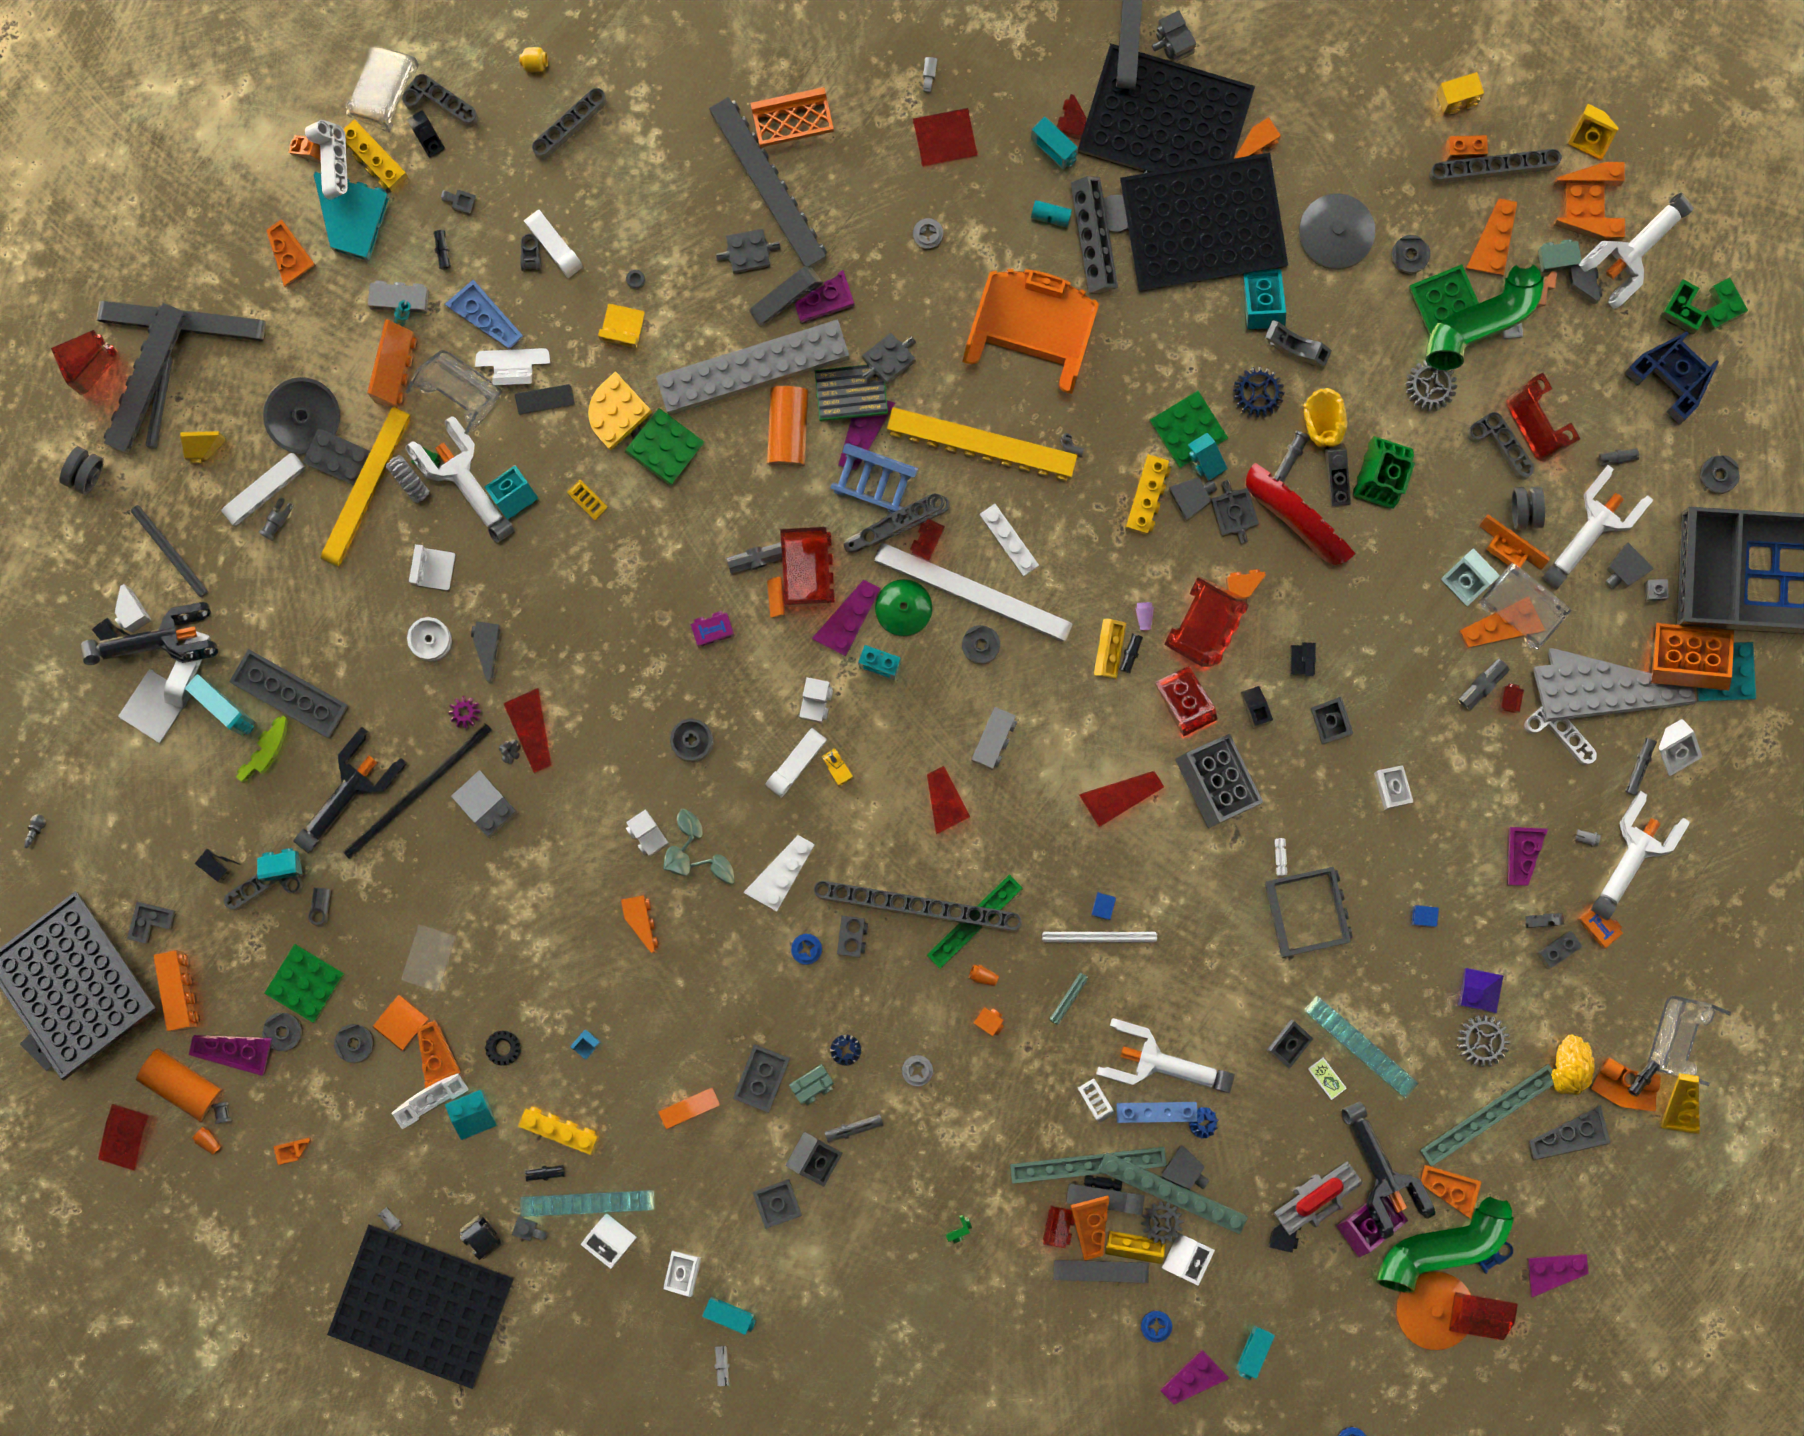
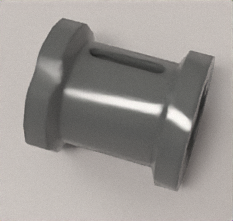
M229 1102L211 1105L215 1112V1124L232 1121L227 1107Z

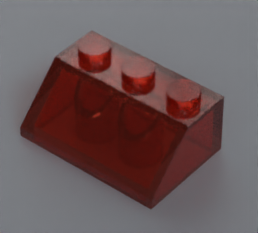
M1455 1292L1449 1331L1504 1340L1515 1324L1518 1303Z

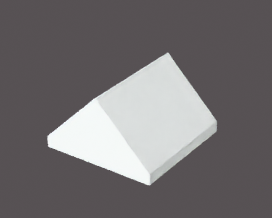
M1403 765L1378 770L1374 773L1384 810L1413 803Z
M672 1251L663 1289L692 1297L701 1257Z

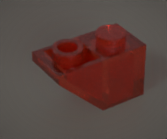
M1070 94L1069 99L1064 101L1062 110H1065L1064 117H1059L1057 127L1067 137L1081 140L1087 117L1075 95Z

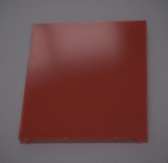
M968 108L913 118L922 167L978 156Z

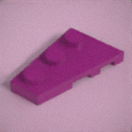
M843 270L831 280L824 282V285L810 292L795 303L800 323L855 306Z
M1201 1350L1160 1391L1173 1404H1177L1230 1378Z

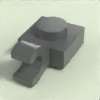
M443 190L441 200L453 203L452 209L470 214L476 195L457 190L455 195Z
M518 1216L512 1235L531 1241L533 1236L546 1240L548 1232L536 1229L537 1222Z

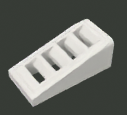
M1095 1079L1078 1088L1098 1123L1115 1114ZM1095 1086L1096 1089L1087 1095L1085 1094L1087 1090ZM1099 1093V1097L1095 1098L1092 1101L1089 1100L1091 1097ZM1103 1100V1104L1099 1105L1096 1108L1093 1107L1095 1104ZM1104 1108H1108V1110L1104 1111L1103 1113L1099 1115L1097 1114V1112L1103 1110Z

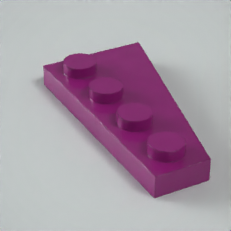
M887 400L888 414L851 418L844 445L849 443L869 451L873 441L887 420L892 407L896 403ZM843 452L841 453L838 466L844 468L847 457ZM860 458L854 460L851 470L857 471L863 460Z
M863 579L813 636L812 640L846 656L881 588Z
M194 1035L188 1055L263 1076L272 1038Z

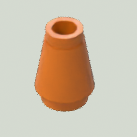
M974 964L969 973V979L972 982L995 986L999 975H996L980 964Z
M204 1127L200 1128L192 1137L195 1144L212 1155L220 1148L210 1131Z

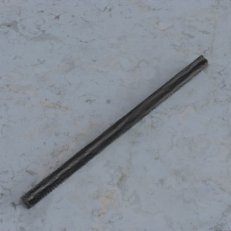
M484 723L481 729L479 728L477 732L475 731L474 735L470 736L467 742L464 741L465 743L461 744L458 750L455 749L456 751L452 752L449 758L446 757L447 759L443 760L440 766L438 765L436 769L432 770L431 774L429 773L427 777L423 778L422 782L420 781L418 785L416 784L413 790L411 789L409 793L405 794L406 797L404 796V798L402 797L400 801L396 802L397 805H393L388 810V813H384L385 816L383 818L380 817L381 819L377 820L374 826L371 825L372 827L368 828L365 834L362 833L363 835L359 836L356 842L353 841L354 843L350 844L347 850L344 849L343 853L351 859L350 857L360 851L359 849L376 836L375 834L379 833V831L381 832L385 828L384 826L392 822L393 818L397 817L399 813L401 814L402 810L406 809L408 805L410 806L411 802L415 801L417 797L421 796L420 794L424 793L429 786L435 783L434 781L442 777L443 773L447 772L449 768L451 769L452 765L456 764L458 760L460 761L461 757L465 756L467 752L471 751L470 749L474 748L479 741L485 738L484 736L492 732L488 724Z

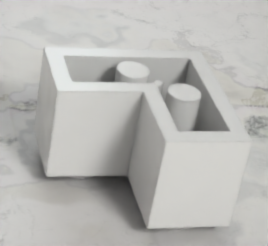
M806 678L799 715L800 719L822 723L823 719H827L829 708H826L827 700L831 701L833 693L829 682Z
M646 809L626 822L628 824L626 830L633 839L637 838L641 844L638 847L644 855L648 854L651 857L669 845Z

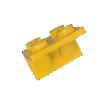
M608 304L603 327L599 329V340L637 349L645 312Z

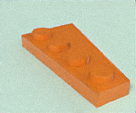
M1501 198L1497 200L1466 270L1504 276L1517 207L1516 201Z
M1526 597L1461 629L1459 632L1467 648L1540 633L1546 630L1529 597Z

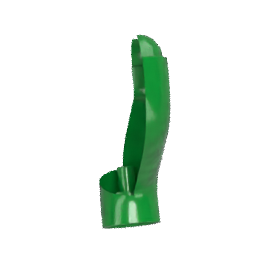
M1532 264L1530 268L1524 269L1515 265L1509 271L1508 277L1505 278V289L1502 294L1456 312L1441 323L1436 324L1429 336L1426 348V363L1437 370L1447 371L1459 368L1464 363V351L1467 346L1515 327L1525 321L1536 310L1542 295L1544 276H1541L1537 266ZM1468 322V323H1466V324H1464V325H1461V326L1456 327V328L1453 329V327H1455L1456 325H1458V324H1460V323Z
M1491 1196L1487 1197L1481 1202L1479 1208L1475 1209L1473 1220L1468 1226L1417 1234L1394 1245L1385 1256L1376 1282L1394 1291L1413 1293L1418 1276L1422 1273L1472 1265L1488 1259L1499 1251L1511 1231L1514 1217H1512L1510 1203L1507 1200L1501 1201Z

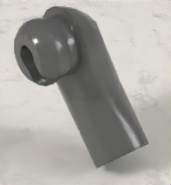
M1068 433L1063 434L1060 438L1063 450L1082 458L1084 448L1074 446L1072 436Z

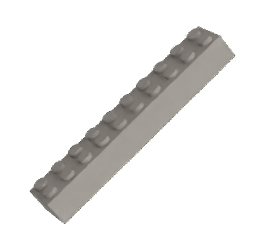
M837 319L658 375L656 378L667 413L670 416L847 361L850 358Z

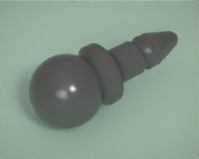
M37 814L31 818L30 825L28 826L30 831L25 839V848L32 844L36 833L40 834V829L45 826L46 820L42 815Z

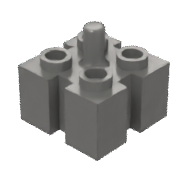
M1180 10L1160 19L1156 32L1159 41L1152 44L1153 50L1157 51L1166 47L1164 49L1168 59H1172L1173 62H1178L1194 54L1196 41L1190 30H1188Z

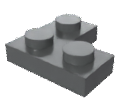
M136 902L127 939L147 944L152 925L171 929L175 911Z

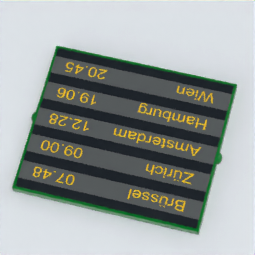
M868 364L815 370L819 420L829 421L888 414L885 382L876 375L867 382L863 379L862 375L870 370Z

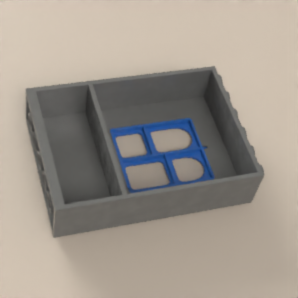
M1688 507L1682 512L1677 625L1804 634V604L1788 602L1789 581H1804V572H1783L1779 568L1780 550L1782 548L1804 550V513ZM1750 547H1770L1772 549V565L1769 571L1752 570L1749 568ZM1749 578L1780 580L1779 602L1748 600Z

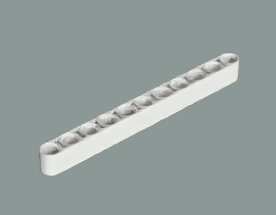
M881 543L874 561L878 564L1057 640L1066 642L1073 626L1067 620L890 545Z

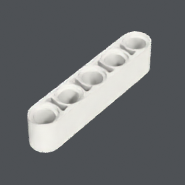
M295 453L288 454L225 505L221 512L233 526H236L305 470V465Z

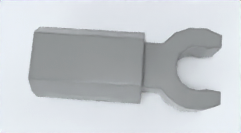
M925 58L923 78H925L923 91L931 92L932 80L935 79L937 58Z

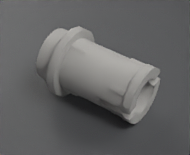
M1578 829L1577 835L1579 836H1576V842L1592 845V847L1599 845L1601 835H1598L1597 832L1594 834Z
M387 1207L377 1215L389 1227V1231L395 1232L402 1225L400 1223L401 1220H398Z

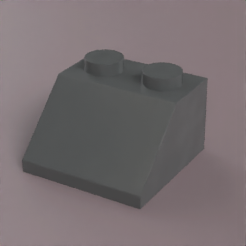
M804 1132L785 1166L824 1187L842 1152Z

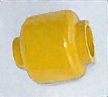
M540 47L525 48L523 54L519 56V63L526 72H542L548 66V55Z

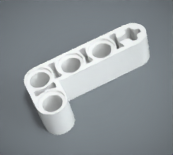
M320 120L305 129V135L309 141L320 145L322 192L327 199L332 200L346 193L348 189L345 131L337 124Z
M537 210L524 220L527 227L536 236L567 278H570L583 268L579 258L570 250L540 210Z
M196 631L197 637L186 639L184 644L204 640L210 641V636ZM202 659L186 663L176 660L164 687L165 703L185 708L189 699V692L185 687L194 678Z
M1543 706L1526 719L1524 728L1528 733L1536 734L1547 726L1581 765H1589L1596 760L1597 753L1569 719L1546 722ZM1531 720L1538 722V729L1530 727L1529 723ZM1558 722L1565 724L1566 729L1564 732L1557 729ZM1573 736L1578 739L1577 746L1570 744V737ZM1583 745L1584 748L1581 749V751L1577 752L1576 750L1582 747ZM1584 753H1590L1589 759L1585 760L1583 758Z
M811 728L777 772L775 771L767 780L765 786L782 798L823 747L827 739Z

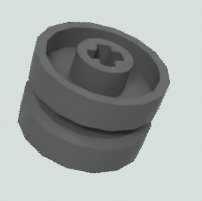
M79 446L75 447L63 465L59 482L69 488L74 486L75 491L87 495L100 477L104 459L94 453L89 456L87 450Z
M1541 486L1531 487L1528 493L1524 487L1513 488L1512 518L1515 530L1526 529L1528 523L1533 529L1544 527L1545 499Z
M698 719L682 720L675 725L670 737L673 751L685 762L695 763L702 761L709 756L713 749L714 740L712 732L705 723ZM690 738L696 739L693 745L689 743Z

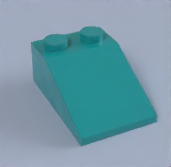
M1281 269L1243 273L1247 329L1269 328L1273 320L1285 326L1286 305Z

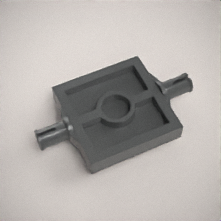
M763 229L727 235V252L716 253L717 262L729 259L734 274L770 267V251L781 248L779 241L768 244Z
M889 333L862 355V359L870 368V370L862 375L863 379L867 382L876 375L886 384H889L916 362V358L908 350L909 347L916 343L915 339L910 336V338L902 343L892 333Z
M1226 480V482H1221L1225 493L1219 497L1212 498V506L1222 536L1238 533L1240 542L1243 544L1244 541L1245 543L1248 542L1245 531L1250 527L1259 525L1248 488L1232 490L1230 480Z

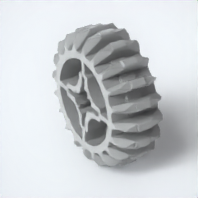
M1426 360L1423 361V366L1420 363L1416 364L1417 370L1415 368L1410 370L1413 375H1407V379L1410 381L1406 382L1405 386L1411 387L1406 390V393L1413 394L1409 397V400L1416 399L1415 406L1420 402L1422 410L1427 405L1428 411H1432L1433 406L1438 411L1440 405L1443 408L1447 406L1446 401L1451 403L1452 398L1450 396L1456 395V392L1451 389L1457 388L1456 384H1452L1457 378H1450L1454 373L1453 370L1447 372L1434 369L1426 363ZM1433 371L1430 378L1418 377L1423 372ZM1439 374L1444 378L1446 388L1438 381ZM1433 378H1434V381H1433V383H1434L1433 386H1434V387H1433V389H1431L1430 392L1428 393V391H1429V389H1430V388H1429V383H1430V382L1433 380ZM1416 383L1424 389V397L1419 393ZM1442 392L1445 394L1439 399H1429L1432 393L1440 394Z
M397 455L389 460L390 462L386 464L387 469L415 503L423 501L429 495V490L401 455Z
M1477 1015L1475 1017L1476 1022L1472 1018L1468 1019L1471 1024L1470 1026L1466 1023L1463 1024V1027L1467 1029L1466 1031L1459 1030V1033L1464 1035V1037L1457 1038L1458 1041H1463V1045H1458V1048H1465L1461 1055H1469L1466 1058L1467 1062L1473 1058L1474 1066L1480 1061V1067H1484L1486 1061L1487 1065L1491 1067L1492 1060L1496 1064L1499 1063L1497 1056L1502 1059L1505 1058L1501 1052L1509 1051L1508 1048L1504 1047V1044L1509 1045L1510 1041H1505L1504 1038L1509 1037L1510 1034H1503V1031L1507 1029L1506 1026L1499 1028L1502 1021L1499 1020L1494 1024L1495 1017L1492 1016L1488 1021L1487 1015H1483V1021H1481L1480 1016ZM1487 1025L1495 1031L1485 1034L1478 1026ZM1474 1030L1476 1041L1469 1046V1035ZM1481 1036L1483 1038L1490 1037L1487 1045H1477L1480 1043ZM1498 1036L1499 1045L1497 1050L1494 1052L1492 1047V1041L1494 1038ZM1483 1048L1488 1052L1489 1057H1480L1473 1051Z

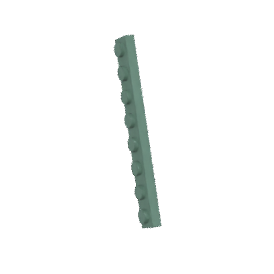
M1547 1064L1422 1148L1420 1152L1428 1164L1432 1167L1554 1085L1551 1076L1553 1069L1550 1065Z
M1164 1147L1110 1153L1143 1169L1167 1166ZM1106 1153L1010 1164L1012 1184L1103 1174L1098 1169Z
M1106 1152L1098 1169L1100 1172L1235 1233L1241 1234L1248 1216L1108 1152Z

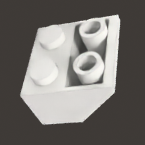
M606 1213L580 1245L612 1269L637 1237Z
M1178 1233L1179 1237L1175 1238L1162 1268L1199 1286L1215 1250Z

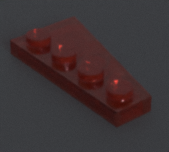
M539 688L503 703L534 774L552 766Z
M1151 771L1079 794L1098 827H1101L1163 789L1164 785L1156 772Z

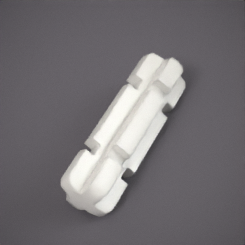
M1284 838L1275 839V847H1277L1275 850L1276 865H1278V868H1276L1277 876L1287 875V867H1285L1287 864L1286 849H1284L1286 840Z

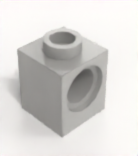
M1668 579L1648 580L1644 583L1645 602L1665 601L1669 598Z

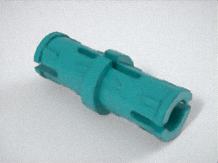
M405 300L399 302L398 307L395 309V318L393 320L396 324L400 323L402 327L409 318V310L411 308L408 301L404 304Z

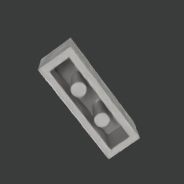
M375 281V283H370L368 306L370 309L395 311L399 302L405 300L404 304L408 301L411 305L409 312L427 313L429 290L423 284L414 283L413 286H405L406 284L402 282H394V285L387 284L385 281Z
M994 707L971 761L993 770L994 766H999L1002 756L999 755L1001 749H1006L1010 740L1007 738L1009 731L1013 732L1017 724L1015 715Z

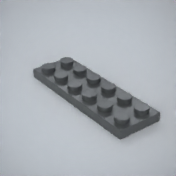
M250 649L247 650L229 681L327 738L331 737L348 707L347 704Z

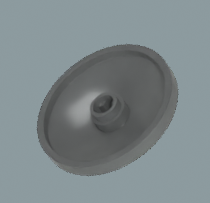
M1329 194L1318 198L1305 210L1299 225V239L1306 255L1316 264L1328 269H1346L1358 264L1369 253L1375 239V223L1368 208L1358 199L1346 194Z
M295 377L281 382L270 392L263 408V422L268 435L279 447L292 453L306 454L318 428L333 435L336 434L340 423V409L334 394L324 384L307 377Z

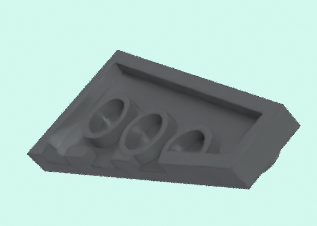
M1601 1105L1529 1141L1534 1161L1611 1143Z

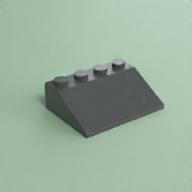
M1230 734L1193 749L1175 759L1208 829L1263 803Z

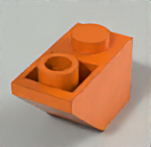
M295 135L290 143L288 153L321 163L320 145L309 141L306 136Z
M1260 569L1250 570L1249 574L1241 575V572L1230 573V576L1226 578L1229 602L1249 599L1266 576L1265 571L1260 572Z

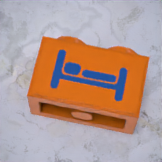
M1591 908L1577 919L1602 949L1607 948L1623 934L1621 931L1622 926L1617 920L1610 918L1607 921L1591 911Z

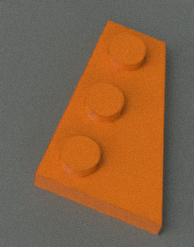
M282 219L266 230L284 287H287L316 266Z
M436 1020L418 1027L417 1033L426 1089L438 1081L460 1073L461 1070Z
M1424 1165L1420 1179L1424 1187L1471 1219L1481 1181Z
M1108 1195L1071 1205L1084 1261L1101 1257L1104 1254L1105 1228L1109 1205Z

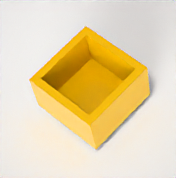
M1478 72L1443 82L1436 92L1443 114L1448 112L1449 114H1455L1464 107H1467V109L1478 106L1484 95Z

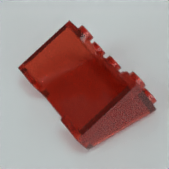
M1544 373L1533 377L1507 398V406L1535 457L1540 461H1548L1574 447L1581 440L1572 423L1554 431L1538 401L1542 395L1552 390ZM1540 381L1544 382L1545 387L1543 390L1539 385ZM1566 430L1571 431L1573 434L1572 440L1563 432Z
M826 527L780 529L784 606L830 607L831 603H835L834 589H830V584H834L833 572H829V565H833L832 553H828V546H832L831 532H827Z
M1197 577L1189 593L1195 596L1180 628L1171 629L1164 645L1201 667H1210L1215 664L1218 665L1222 661V653L1231 643L1232 639L1230 637L1233 631L1239 627V619L1247 611L1249 605L1246 598L1203 577Z

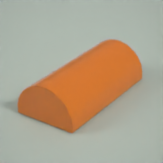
M776 386L770 388L767 464L805 466L808 389L795 386Z
M159 1048L155 1049L147 1058L136 1077L137 1082L199 1122L203 1121L211 1105L214 1104L222 1092L221 1088Z

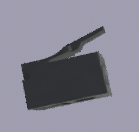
M109 618L104 619L91 629L101 641L120 637L113 629L114 627L122 634L130 635L124 630L117 628Z
M1302 642V645H1291L1290 676H1314L1316 643Z
M206 849L194 864L217 882L223 883L231 873V870L219 862L215 856L226 862L231 861L238 865L240 863L223 856L220 857L210 849Z

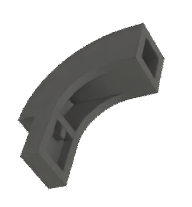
M1274 320L1265 336L1270 341V345L1301 361L1320 367H1325L1332 351L1322 342L1301 337L1287 329L1280 322Z

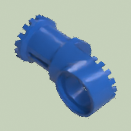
M1505 1242L1503 1244L1507 1245L1510 1249L1508 1255L1502 1256L1498 1251L1488 1259L1478 1262V1265L1485 1274L1488 1273L1489 1269L1497 1264H1502L1512 1256L1513 1247L1510 1243Z

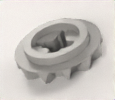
M930 218L920 220L913 229L915 243L921 248L930 249L937 247L943 238V229L940 223ZM927 226L930 232L936 233L930 236L929 241L925 235H920L926 233Z
M915 1055L904 1062L902 1074L905 1081L910 1085L923 1086L930 1081L933 1075V1067L927 1058ZM912 1064L916 1067L924 1065L921 1070L923 1078L918 1074L911 1077L914 1072Z

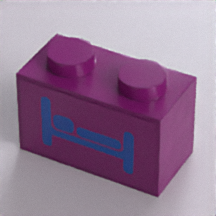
M719 611L713 613L712 617L708 619L700 617L693 620L694 623L690 624L698 648L735 636L727 612Z

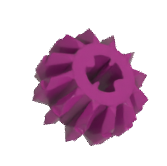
M462 696V702L456 698L455 702L457 705L450 704L454 711H449L448 715L454 716L450 721L452 723L457 721L456 727L459 728L463 723L464 729H467L468 722L473 727L475 724L472 720H480L475 714H480L481 710L475 709L479 704L478 702L473 703V698L470 697L466 702V697ZM466 708H468V716L464 715L463 717H461L463 715L460 713L461 710H466Z

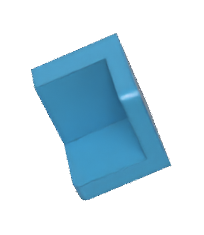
M584 1030L570 1048L575 1050L584 1059H587L601 1042L589 1031Z

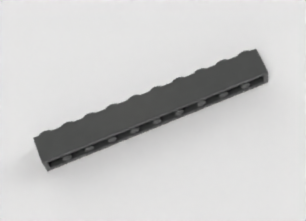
M727 97L710 107L709 110L803 266L814 268L826 260L825 254L827 253L822 243L818 244L815 239L818 236L812 227L808 228L806 224L808 220L803 212L799 213L796 208L798 206L797 201L793 195L789 196L786 192L788 190L786 183L783 179L779 180L777 177L779 172L774 164H769L767 160L769 156L764 148L760 149L757 144L759 142L758 137L747 128L750 125L745 116L741 117L738 113L740 108L736 101H731Z

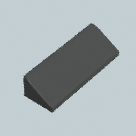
M571 384L515 394L518 414L575 405Z

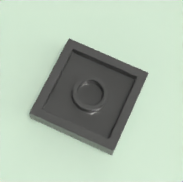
M790 1179L753 1192L765 1229L802 1216Z

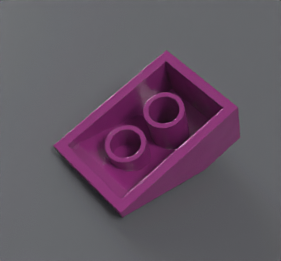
M1389 1196L1381 1198V1201L1393 1223V1231L1396 1232L1408 1222V1219L1402 1211L1396 1212ZM1367 1202L1336 1225L1358 1257L1370 1253L1386 1240L1380 1235L1366 1207Z

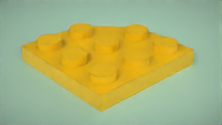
M616 371L597 388L591 398L588 410L591 428L610 451L653 413Z

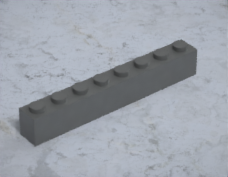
M166 303L158 306L155 316H157L154 323H151L148 329V339L141 346L140 350L142 353L140 358H137L134 362L133 368L135 370L133 375H130L127 379L125 394L122 393L118 403L120 406L112 415V425L104 434V444L123 452H130L184 324L187 312Z

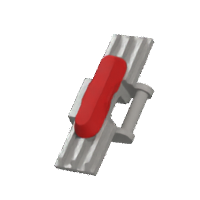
M1347 1161L1321 1179L1318 1174H1315L1304 1185L1296 1187L1293 1191L1298 1196L1275 1211L1274 1214L1289 1235L1309 1221L1316 1228L1321 1221L1335 1211L1342 1210L1344 1207L1340 1200L1362 1185L1363 1182ZM1329 1201L1333 1202L1332 1205L1315 1216L1316 1210Z

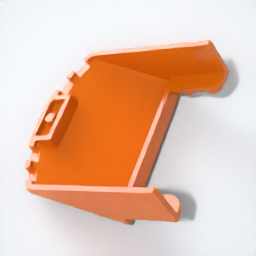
M1007 269V272L998 273L997 270L991 271L970 331L962 362L977 364L981 358L985 342L1064 365L1059 380V388L1063 392L1072 394L1099 303L1085 295L1086 291L1083 289L1079 291L1071 286V282L1048 273L1025 269L1024 272L1014 271V269Z

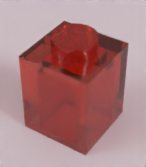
M1511 683L1508 686H1504L1498 710L1518 714L1521 709L1524 689H1520V685Z

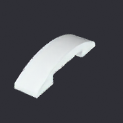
M459 1073L452 1075L417 1093L393 1111L392 1115L401 1129H404L419 1120V1116L449 1098L455 1099L469 1089Z

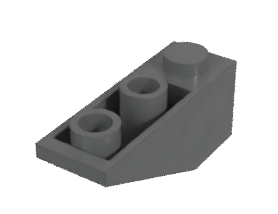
M1344 443L1334 447L1326 446L1325 457L1332 507L1350 505L1347 449Z

